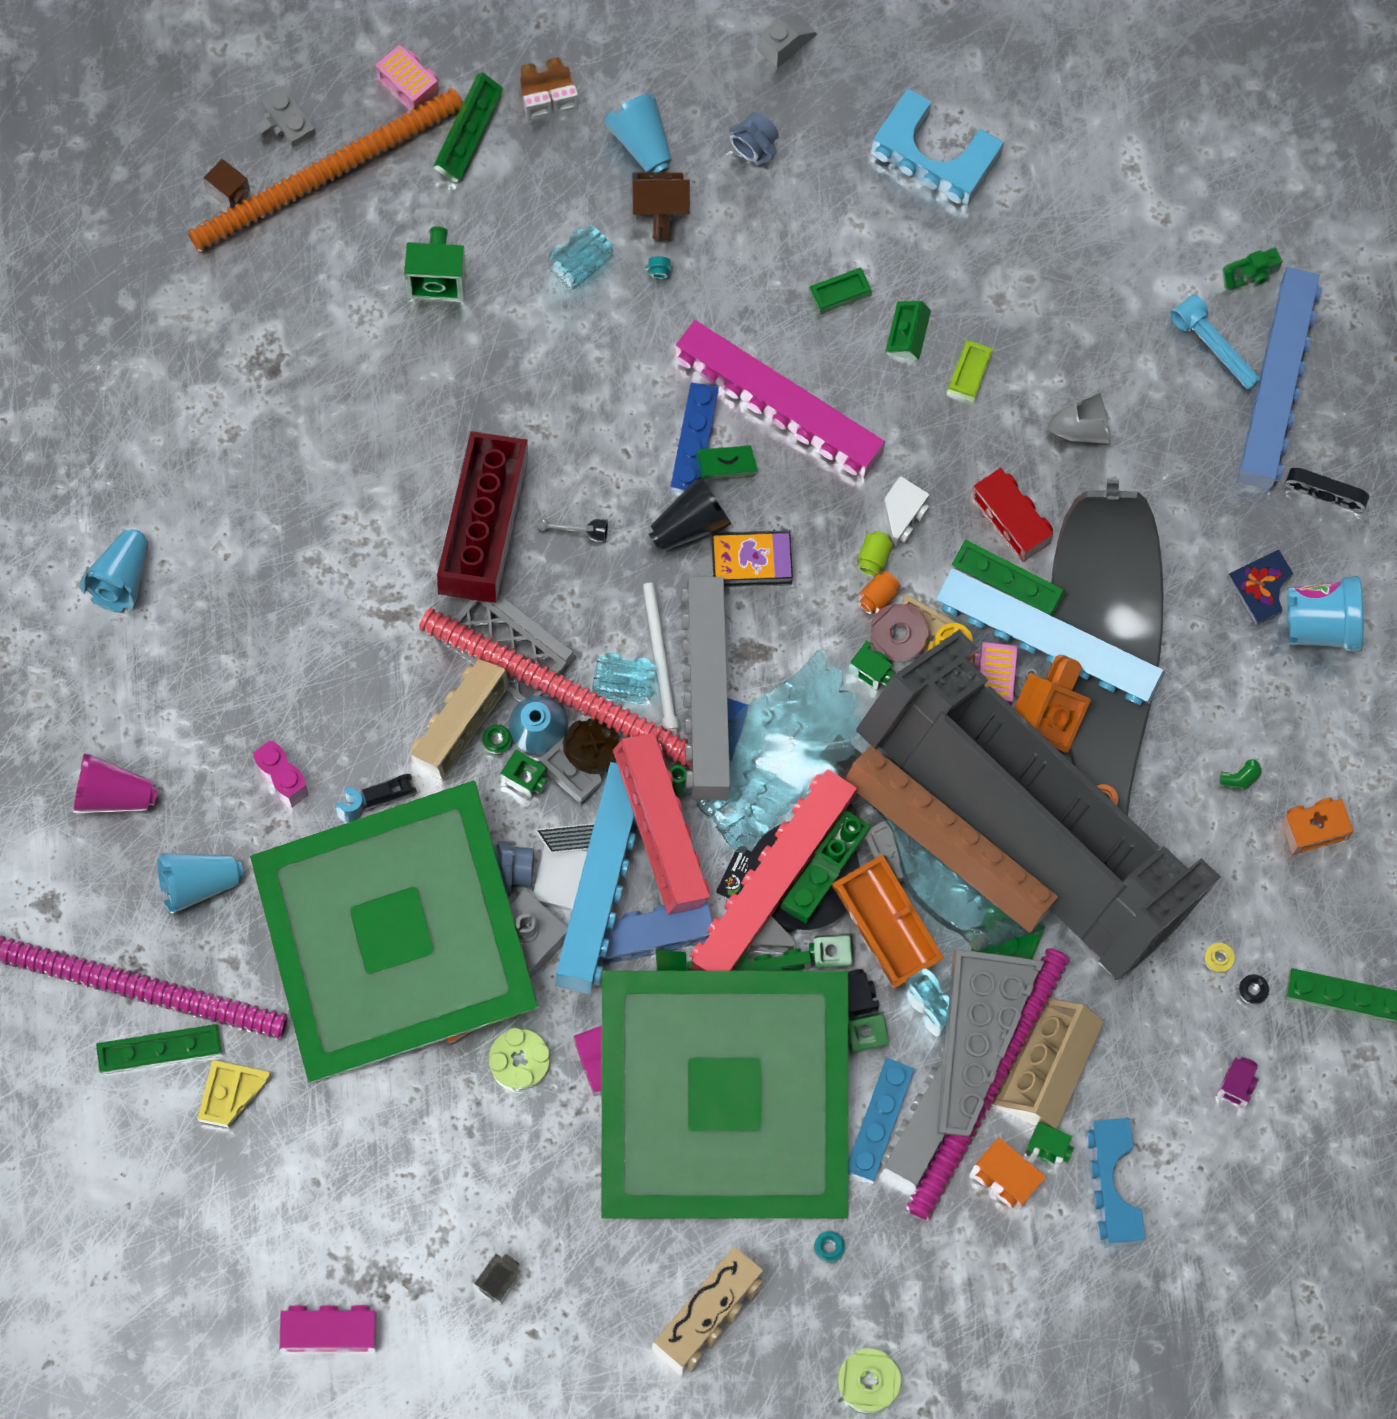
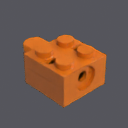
M1058 655L1054 658L1046 679L1029 673L1014 709L1056 749L1068 753L1091 699L1072 691L1082 669L1080 663L1066 655Z

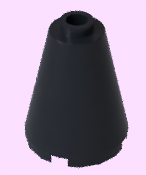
M700 476L650 525L653 531L649 533V536L657 548L663 546L665 550L725 529L732 523Z

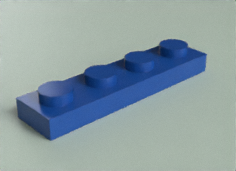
M690 383L670 485L671 492L682 493L695 479L701 476L695 453L699 449H708L719 387Z

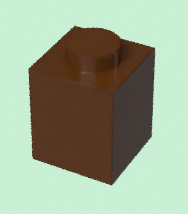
M221 159L203 177L206 191L228 208L231 207L233 209L235 204H242V200L247 199L249 195L248 179L224 159Z

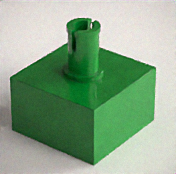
M440 226L431 227L429 243L407 242L404 267L407 298L464 301L466 281L464 245L446 244L448 234L446 228Z

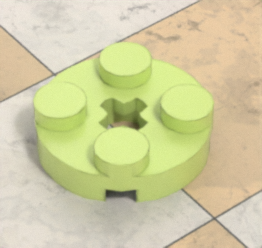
M512 1028L506 1033L501 1034L494 1041L489 1052V1066L495 1080L503 1087L513 1091H520V1089H527L529 1087L533 1088L540 1084L548 1073L549 1050L544 1040L536 1033L526 1029ZM521 1052L526 1054L525 1060L528 1061L525 1066L519 1064L518 1067H515L512 1056L514 1054L519 1055Z
M872 1348L858 1350L845 1360L838 1373V1389L844 1402L853 1409L863 1413H875L889 1407L900 1390V1371L893 1360L881 1350ZM867 1372H871L873 1378L878 1379V1385H873L871 1389H866L865 1384L860 1382V1378L866 1377Z

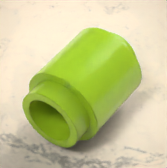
M874 531L873 534H866L857 558V569L870 576H876L880 574V571H884L893 548V543L889 540L890 537L887 534L879 531Z

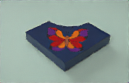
M1278 549L1229 573L1227 578L1257 626L1282 613L1283 609L1279 601L1280 588L1284 582L1292 577L1293 572Z

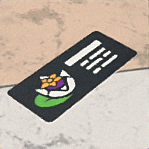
M740 846L736 848L716 893L730 898L733 893L738 895L744 887L741 882L747 873L751 851Z

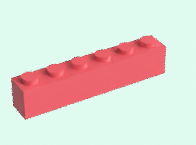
M655 733L623 738L614 748L613 753L667 915L699 909L710 898V888L707 880L703 879L700 870V858L693 849L691 831L689 826L685 824L681 813V801L675 796L672 787V775L666 769L663 760L662 745L657 742Z

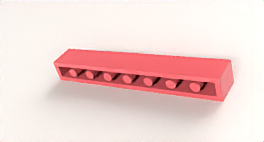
M828 768L822 776L817 774L808 787L811 792L807 798L803 799L801 797L791 811L795 814L789 823L784 821L775 833V837L778 839L772 847L767 845L758 858L761 862L755 871L750 869L741 882L744 886L738 895L735 893L731 895L724 906L727 911L722 919L716 917L708 928L707 933L710 934L704 944L698 942L691 952L690 957L693 958L691 969L694 971H734L813 858L818 848L856 795L857 787Z

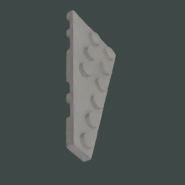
M959 949L953 950L937 1133L963 1137L970 1136L984 1104L983 1100L990 1084L993 1083L1001 1058L1005 1055L1022 1015L1021 1011L1027 997L1031 994L1034 987L1033 983L1044 961Z

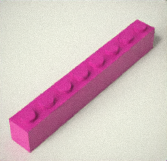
M694 320L675 345V357L682 366L688 369L693 368L700 373L705 381L711 384L716 383L723 387L730 397L734 399L740 398L755 413H763L771 418V421L780 429L786 428L790 430L800 442L806 445L811 444L818 448L825 458L829 460L835 459L843 464L844 469L850 474H858L865 478L882 455L885 446L883 439L700 322Z

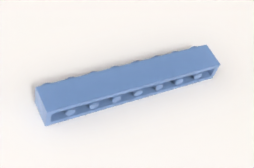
M1286 267L1282 277L1237 482L1271 490L1274 481H1280L1284 465L1279 464L1281 455L1286 454L1289 439L1284 437L1286 429L1291 430L1295 413L1290 412L1292 403H1297L1300 393V387L1296 386L1297 378L1302 379L1306 362L1301 361L1303 352L1308 353L1312 338L1307 336L1309 327L1313 328L1317 311L1312 309L1314 302H1319L1322 292V286L1318 285L1319 274Z

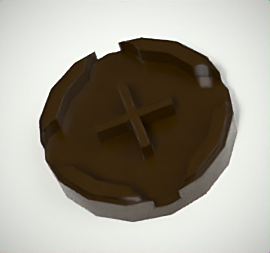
M591 719L587 721L579 720L568 728L562 742L563 751L568 761L578 770L588 774H602L608 772L610 762L617 763L613 750L619 741L614 729L607 728L605 723L603 725L599 724L597 719L594 721Z

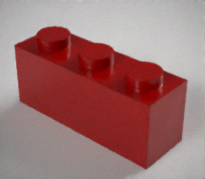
M1000 467L973 486L970 497L1022 562L1051 543L1054 533L1050 522L1038 515L1033 501L1027 495L1023 496L1018 489L1015 478L1010 473L1006 474Z

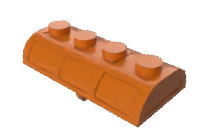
M883 854L831 884L893 989L944 959Z

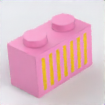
M398 45L375 65L377 79L409 110L412 108L418 109L417 107L420 104L424 106L425 101H431L434 96L439 94V79L430 68L425 69L420 64L418 57L411 50L406 51L401 45Z
M982 642L980 652L976 651L974 653L973 666L988 679L984 686L986 688L991 686L1007 703L1012 705L1018 646Z

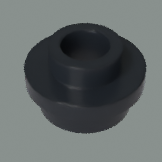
M1251 974L1244 977L1240 982L1239 995L1246 1003L1257 1005L1264 1002L1268 997L1269 985L1263 977ZM1248 987H1257L1259 991L1258 994H1251L1248 990Z

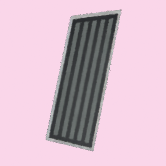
M595 823L534 830L550 853L588 850Z

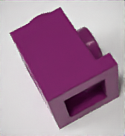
M1235 1057L1225 1074L1216 1096L1244 1109L1251 1099L1246 1093L1251 1095L1259 1080L1254 1077L1258 1064L1245 1057H1241V1059Z

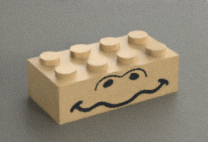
M734 1246L654 1341L653 1352L681 1376L686 1370L691 1373L703 1359L702 1350L706 1346L711 1349L723 1335L722 1326L726 1322L731 1325L740 1315L744 1306L741 1303L746 1298L751 1301L760 1291L761 1285L764 1282L761 1280L763 1269Z

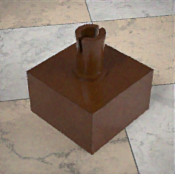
M688 172L632 173L633 215L653 214L652 239L660 240V228H662L663 240L670 239V214H690V178Z

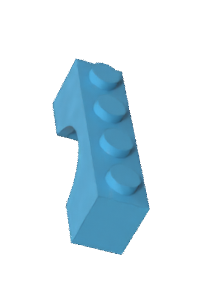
M1130 1118L1093 1121L1089 1127L1090 1130L1085 1132L1087 1148L1092 1149L1093 1160L1089 1161L1091 1179H1096L1097 1191H1093V1202L1095 1210L1100 1209L1101 1221L1097 1222L1099 1240H1104V1248L1142 1245L1145 1241L1142 1209L1126 1203L1118 1195L1113 1183L1115 1164L1133 1150Z

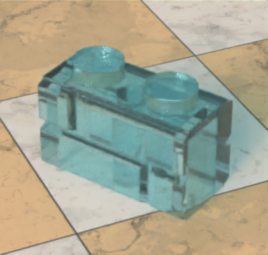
M589 224L585 229L580 227L573 232L567 244L564 246L558 245L550 252L548 259L549 270L570 291H573L613 257V246L592 224Z
M606 653L605 656L598 655L592 693L597 692L598 697L605 696L608 699L650 706L656 676V665L651 664V661L645 658H635L634 661L623 660L621 655L615 653Z

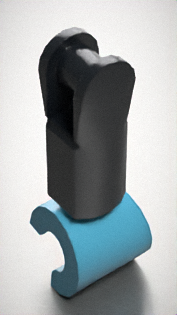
M402 774L386 782L361 789L362 794L354 788H344L346 801L352 804L335 803L338 818L344 822H351L359 819L365 805L367 809L414 796L417 790L411 785V774ZM397 786L400 787L401 790L396 792L392 791V788Z

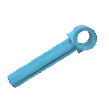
M1192 294L1170 311L1173 323L1182 331L1188 330L1191 332L1194 330L1246 389L1253 388L1260 381L1258 375L1206 319L1208 317V308L1198 295Z

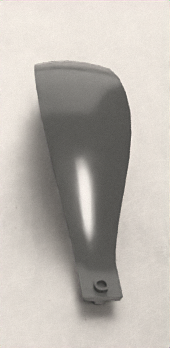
M1107 478L1106 490L1085 491L1075 498L1065 515L1056 546L1051 583L1065 590L1066 594L1053 617L1159 667L1163 633L1164 596L1161 550L1155 518L1147 499L1139 492L1119 491V479ZM1078 676L1072 691L1090 698L1091 701L1069 749L1072 764L1095 786L1106 784L1113 787L1118 794L1117 806L1128 816L1136 764L1151 703L1149 705L1142 702L1141 706L1136 705L1125 699L1126 693L1118 689L1112 693L1098 686L1100 680L1089 676L1088 680H1085Z

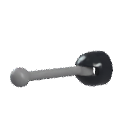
M541 519L538 522V528L542 531L548 528L586 532L591 540L605 543L608 534V520L594 519L587 526L550 523L546 519Z

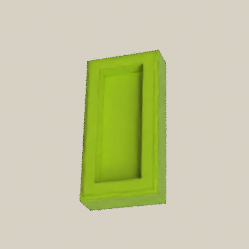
M966 339L947 393L974 402L993 348Z

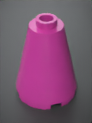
M83 754L73 812L145 811L148 809V805L154 806L157 788L152 787L153 781L93 755Z

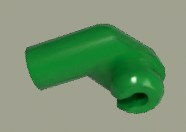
M1253 759L1247 760L1245 766L1238 773L1221 771L1219 786L1240 789L1248 788L1261 775L1262 769L1259 762Z

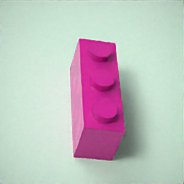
M303 1305L288 1306V1311H280L279 1349L282 1353H376L377 1314L375 1310H370V1306L353 1305L351 1310H338V1306L322 1305L319 1311H307V1306Z

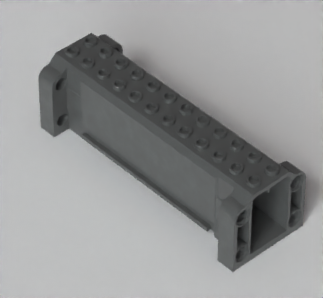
M958 630L897 672L860 722L856 731L875 749L880 747L912 779L1054 892L1058 899L1050 911L1100 958L1097 963L1117 982L1121 979L1123 980L1181 925L1221 876L1202 858L1188 869L1165 846L1159 849L1160 846L991 686L986 688L984 685L988 679L969 662L978 647Z

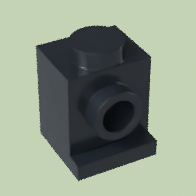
M864 969L849 971L848 1019L878 1013L880 1007L879 1000L872 1001V999L876 998L873 980L868 981Z

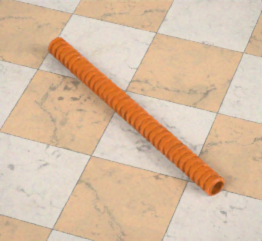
M449 88L448 93L442 92L440 97L434 96L433 101H425L424 106L420 104L417 107L418 109H410L409 114L407 112L403 113L402 118L397 116L394 122L388 121L387 126L381 125L379 130L373 129L372 134L366 133L365 138L359 137L357 142L351 141L349 143L350 146H342L341 151L337 149L333 155L331 153L327 154L326 159L320 158L319 163L313 162L311 167L305 166L304 171H296L295 176L290 174L288 176L289 179L283 178L280 184L276 182L272 188L266 187V191H259L258 196L252 195L250 200H242L243 204H235L234 209L229 207L226 213L220 212L219 217H211L212 220L210 222L205 220L204 225H196L195 230L192 228L188 230L192 244L197 251L202 252L204 247H212L211 243H219L220 238L225 240L228 234L234 235L235 230H243L242 226L248 227L250 222H258L259 217L265 218L266 213L272 214L274 209L280 210L281 205H289L290 200L294 202L296 197H304L305 192L311 193L312 188L317 190L320 184L326 185L327 180L333 181L335 176H342V172H350V168H357L358 163L363 165L366 159L372 160L373 155L379 156L381 151H388V147L394 148L395 143H403L404 138L409 140L410 135H418V131H425L427 126L431 128L434 122L436 124L440 123L441 118L445 120L449 114L455 115L456 110L460 111L463 104L459 94L455 89Z

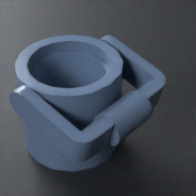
M752 112L742 123L734 125L728 131L731 134L730 142L735 150L744 158L755 162L756 165L772 160L777 153L776 148L772 144L779 137V133L774 124L758 112Z
M498 841L497 859L507 895H511V886L532 887L534 848L510 847L508 842Z

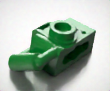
M1276 247L1264 252L1261 250L1249 254L1246 258L1223 267L1224 287L1228 290H1233L1240 286H1247L1250 282H1253L1255 286L1267 282L1270 279L1269 275L1278 272L1283 262Z

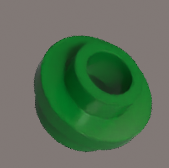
M492 725L484 731L482 742L488 752L501 754L510 748L512 736L505 726ZM495 736H499L503 741L500 744H494L492 739Z

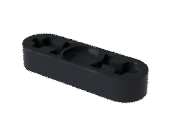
M1291 468L1285 482L1286 486L1293 491L1355 512L1365 511L1370 497L1363 489L1302 468Z

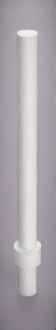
M654 583L643 584L664 716L661 722L663 730L672 731L671 734L675 736L678 734V730H680L679 717L675 716Z

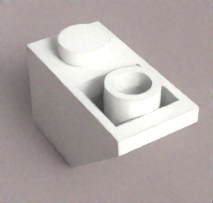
M902 476L899 477L884 498L882 508L888 536L890 537L889 540L893 543L894 549L897 548L901 541L903 543L908 541L914 531L912 525L917 519L922 521L930 509V506L927 505L930 494Z

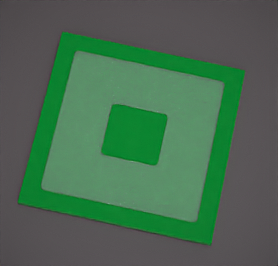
M475 780L250 855L308 1083L311 1084L539 1008Z
M602 971L601 1219L848 1218V971Z

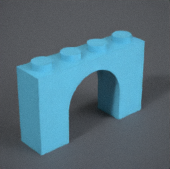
M907 88L874 137L871 152L879 160L890 162L897 166L902 173L908 176L913 175L922 180L927 187L938 189L947 194L948 198L956 203L961 202L968 206L1001 156L1004 142L979 129L967 149L958 158L940 162L925 157L917 149L914 137L929 116L931 101Z

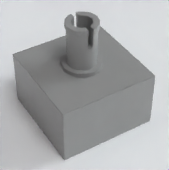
M525 889L510 906L530 978H532L563 946L568 928Z

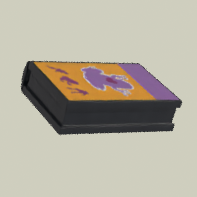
M790 530L727 531L711 534L713 577H723L724 588L792 585L793 567Z

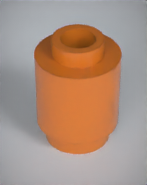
M883 571L882 574H877L858 593L860 599L858 603L867 613L876 614L898 595L901 585L892 574Z

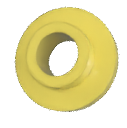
M1214 943L1207 948L1204 960L1210 970L1216 973H1223L1233 966L1235 955L1227 944ZM1218 952L1224 954L1225 961L1220 962L1216 960L1215 954Z

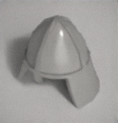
M1100 390L1079 399L1074 398L1073 401L1063 405L1051 417L1047 426L1048 430L1056 436L1072 442L1111 444L1108 419Z

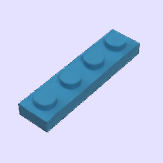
M888 1058L885 1059L848 1160V1175L870 1183L874 1182L915 1068Z

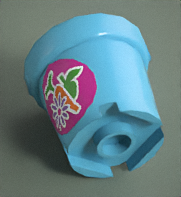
M1359 576L1344 577L1341 582L1287 587V626L1290 628V635H1288L1289 645L1343 647L1344 650L1351 652L1362 651L1364 620L1362 585Z

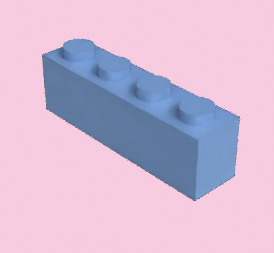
M706 901L699 909L667 915L664 905L653 908V912L641 914L640 911H633L624 914L622 919L615 920L613 931L607 930L605 939L610 940L606 958L600 957L598 966L656 955V950L674 951L696 946L698 942L704 944L710 936L707 930L712 924L708 902Z

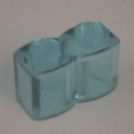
M923 968L906 980L904 994L909 1004L915 1010L921 1012L926 1028L933 1035L940 1037L946 1033L949 997L941 993V987L936 977L930 971Z

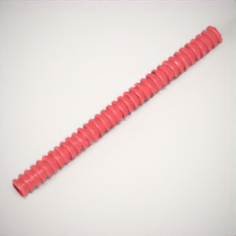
M433 607L427 609L419 624L421 632L426 630L429 636L436 635L437 640L443 639L446 645L451 643L454 649L459 647L460 652L465 653L466 651L468 656H476V660H484L502 667L509 673L510 678L517 677L518 682L524 681L526 686H534L533 690L535 691L542 690L543 695L549 694L551 699L557 698L560 704L565 702L568 708L573 706L574 711H582L583 716L590 715L593 721L598 719L599 724L603 725L605 723L607 728H615L616 733L623 732V736L626 738L628 736L634 737L655 733L657 742L662 745L663 754H665L664 757L666 759L671 757L674 763L679 761L681 766L690 767V762L685 761V744H689L688 739H679L680 735L676 734L674 736L671 734L672 731H664L661 725L656 727L653 721L648 723L647 718H639L638 713L631 714V710L628 708L623 710L622 705L616 706L614 701H606L605 696L598 697L597 692L591 693L589 688H581L582 685L580 683L573 684L572 679L565 680L564 675L558 676L554 670L550 672L547 666L544 668L540 667L541 663L539 662L534 664L532 662L533 659H525L522 653L517 655L514 649L509 651L508 646L504 645L502 647L500 642H492L491 637L484 638L483 633L477 634L475 629H467L466 624L459 625L458 620L451 621L450 616L444 617L440 611L436 613Z

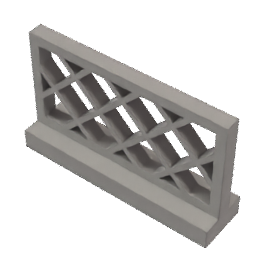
M499 593L496 603L470 599L453 620V622L458 620L461 626L466 624L469 630L472 626L489 625V635L492 638V642H511V647L516 650L515 641L528 640L532 643L533 655H527L524 658L533 659L534 664L538 662V659L551 658L558 664L553 669L557 672L558 676L576 658L571 649ZM478 602L487 608V620L472 621L471 610ZM492 613L499 618L492 619ZM504 622L510 627V637L494 639L493 624ZM514 630L522 636H515ZM459 647L454 649L473 665L476 663L475 656H468L466 651L465 653L460 652ZM537 648L540 649L543 652V654H537ZM517 677L508 678L509 683H515L516 690L509 686L506 691L520 702L526 699V697L520 694ZM539 689L532 696H542V690Z

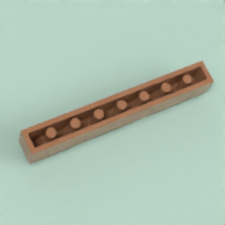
M872 745L853 763L845 780L857 787L856 792L1025 930L1031 933L1047 916L1058 899L1054 892Z

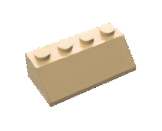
M478 659L474 666L470 664L465 669L461 677L463 681L457 689L453 688L448 693L444 701L446 705L441 713L436 712L428 723L429 730L424 737L419 736L413 743L411 757L414 763L443 781L510 686L506 670L502 667Z
M1047 998V1006H1043V1013L1038 1014V1022L1033 1023L1035 1028L1029 1030L1030 1037L1025 1038V1046L1020 1047L1022 1051L1020 1055L1016 1054L1017 1061L1011 1063L1013 1068L1011 1071H1007L1008 1077L1002 1080L1004 1085L998 1088L999 1094L994 1097L995 1101L991 1105L1033 1125H1037L1040 1122L1057 1129L1104 1021L1083 1004Z

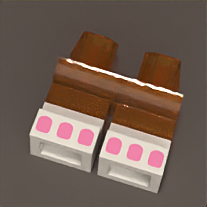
M559 57L546 61V72L537 73L536 66L532 63L521 66V77H519L520 92L527 120L551 115V105L554 114L578 109V94L571 80L569 67H564Z

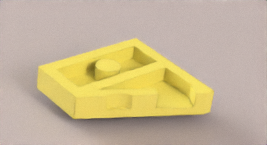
M212 1060L197 1117L198 1121L229 1127L269 1081L270 1072Z

